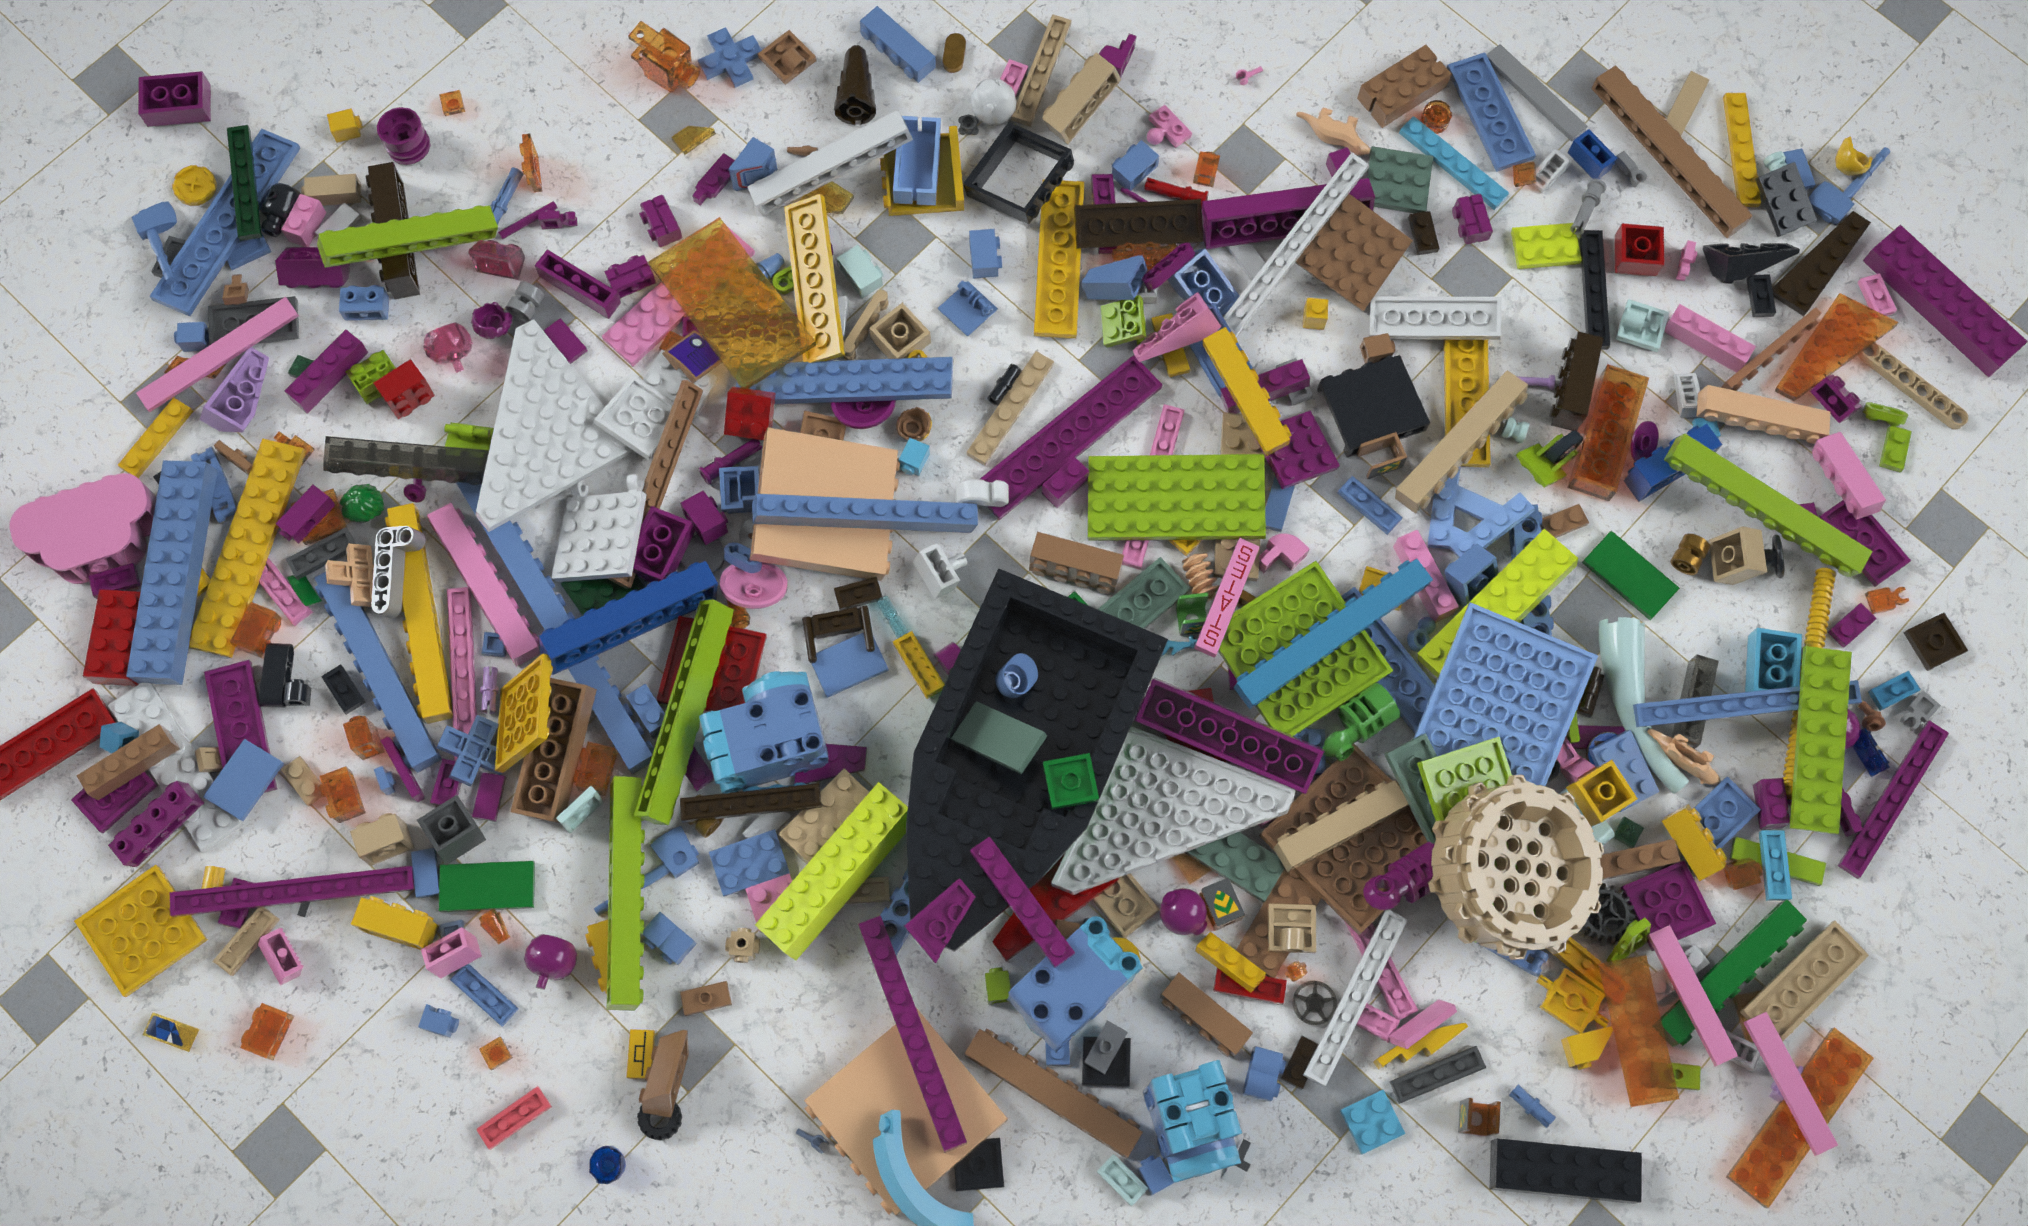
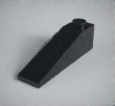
M1728 243L1703 245V252L1712 276L1726 284L1748 278L1800 252L1799 248L1787 243H1761L1760 247L1749 245L1748 243H1741L1740 247H1729Z

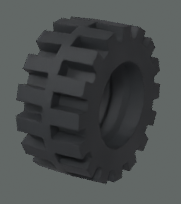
M675 1103L672 1117L663 1128L653 1127L650 1122L651 1114L643 1113L642 1105L639 1108L640 1111L637 1114L638 1126L642 1133L651 1139H669L681 1127L682 1114L677 1103Z

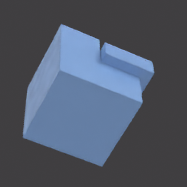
M758 466L719 468L721 510L723 512H728V514L752 512V502L758 493L760 475Z

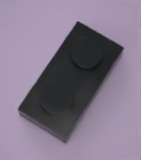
M1770 274L1748 277L1746 280L1752 317H1773L1776 314Z
M341 664L321 676L346 715L366 703Z

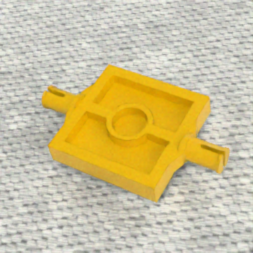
M1564 968L1553 982L1542 974L1536 980V983L1547 989L1546 997L1539 1008L1576 1033H1583L1586 1026L1593 1020L1603 1028L1607 1027L1610 1020L1598 1013L1600 1003L1606 994L1567 968Z

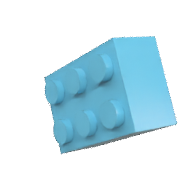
M1756 628L1748 635L1745 692L1800 686L1802 634Z

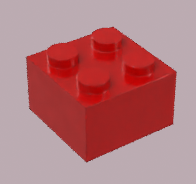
M1622 223L1615 234V273L1657 276L1664 266V227Z
M411 359L373 383L397 419L410 415L415 408L427 404L435 396L426 379Z
M732 387L727 393L724 435L764 440L768 427L772 428L776 393Z

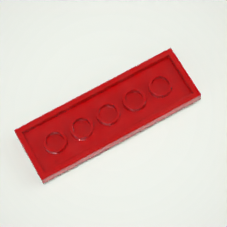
M92 688L0 745V800L98 740L101 735V726L116 723L97 690Z

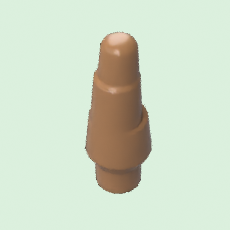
M810 145L787 147L788 153L805 157L814 151H818V147Z

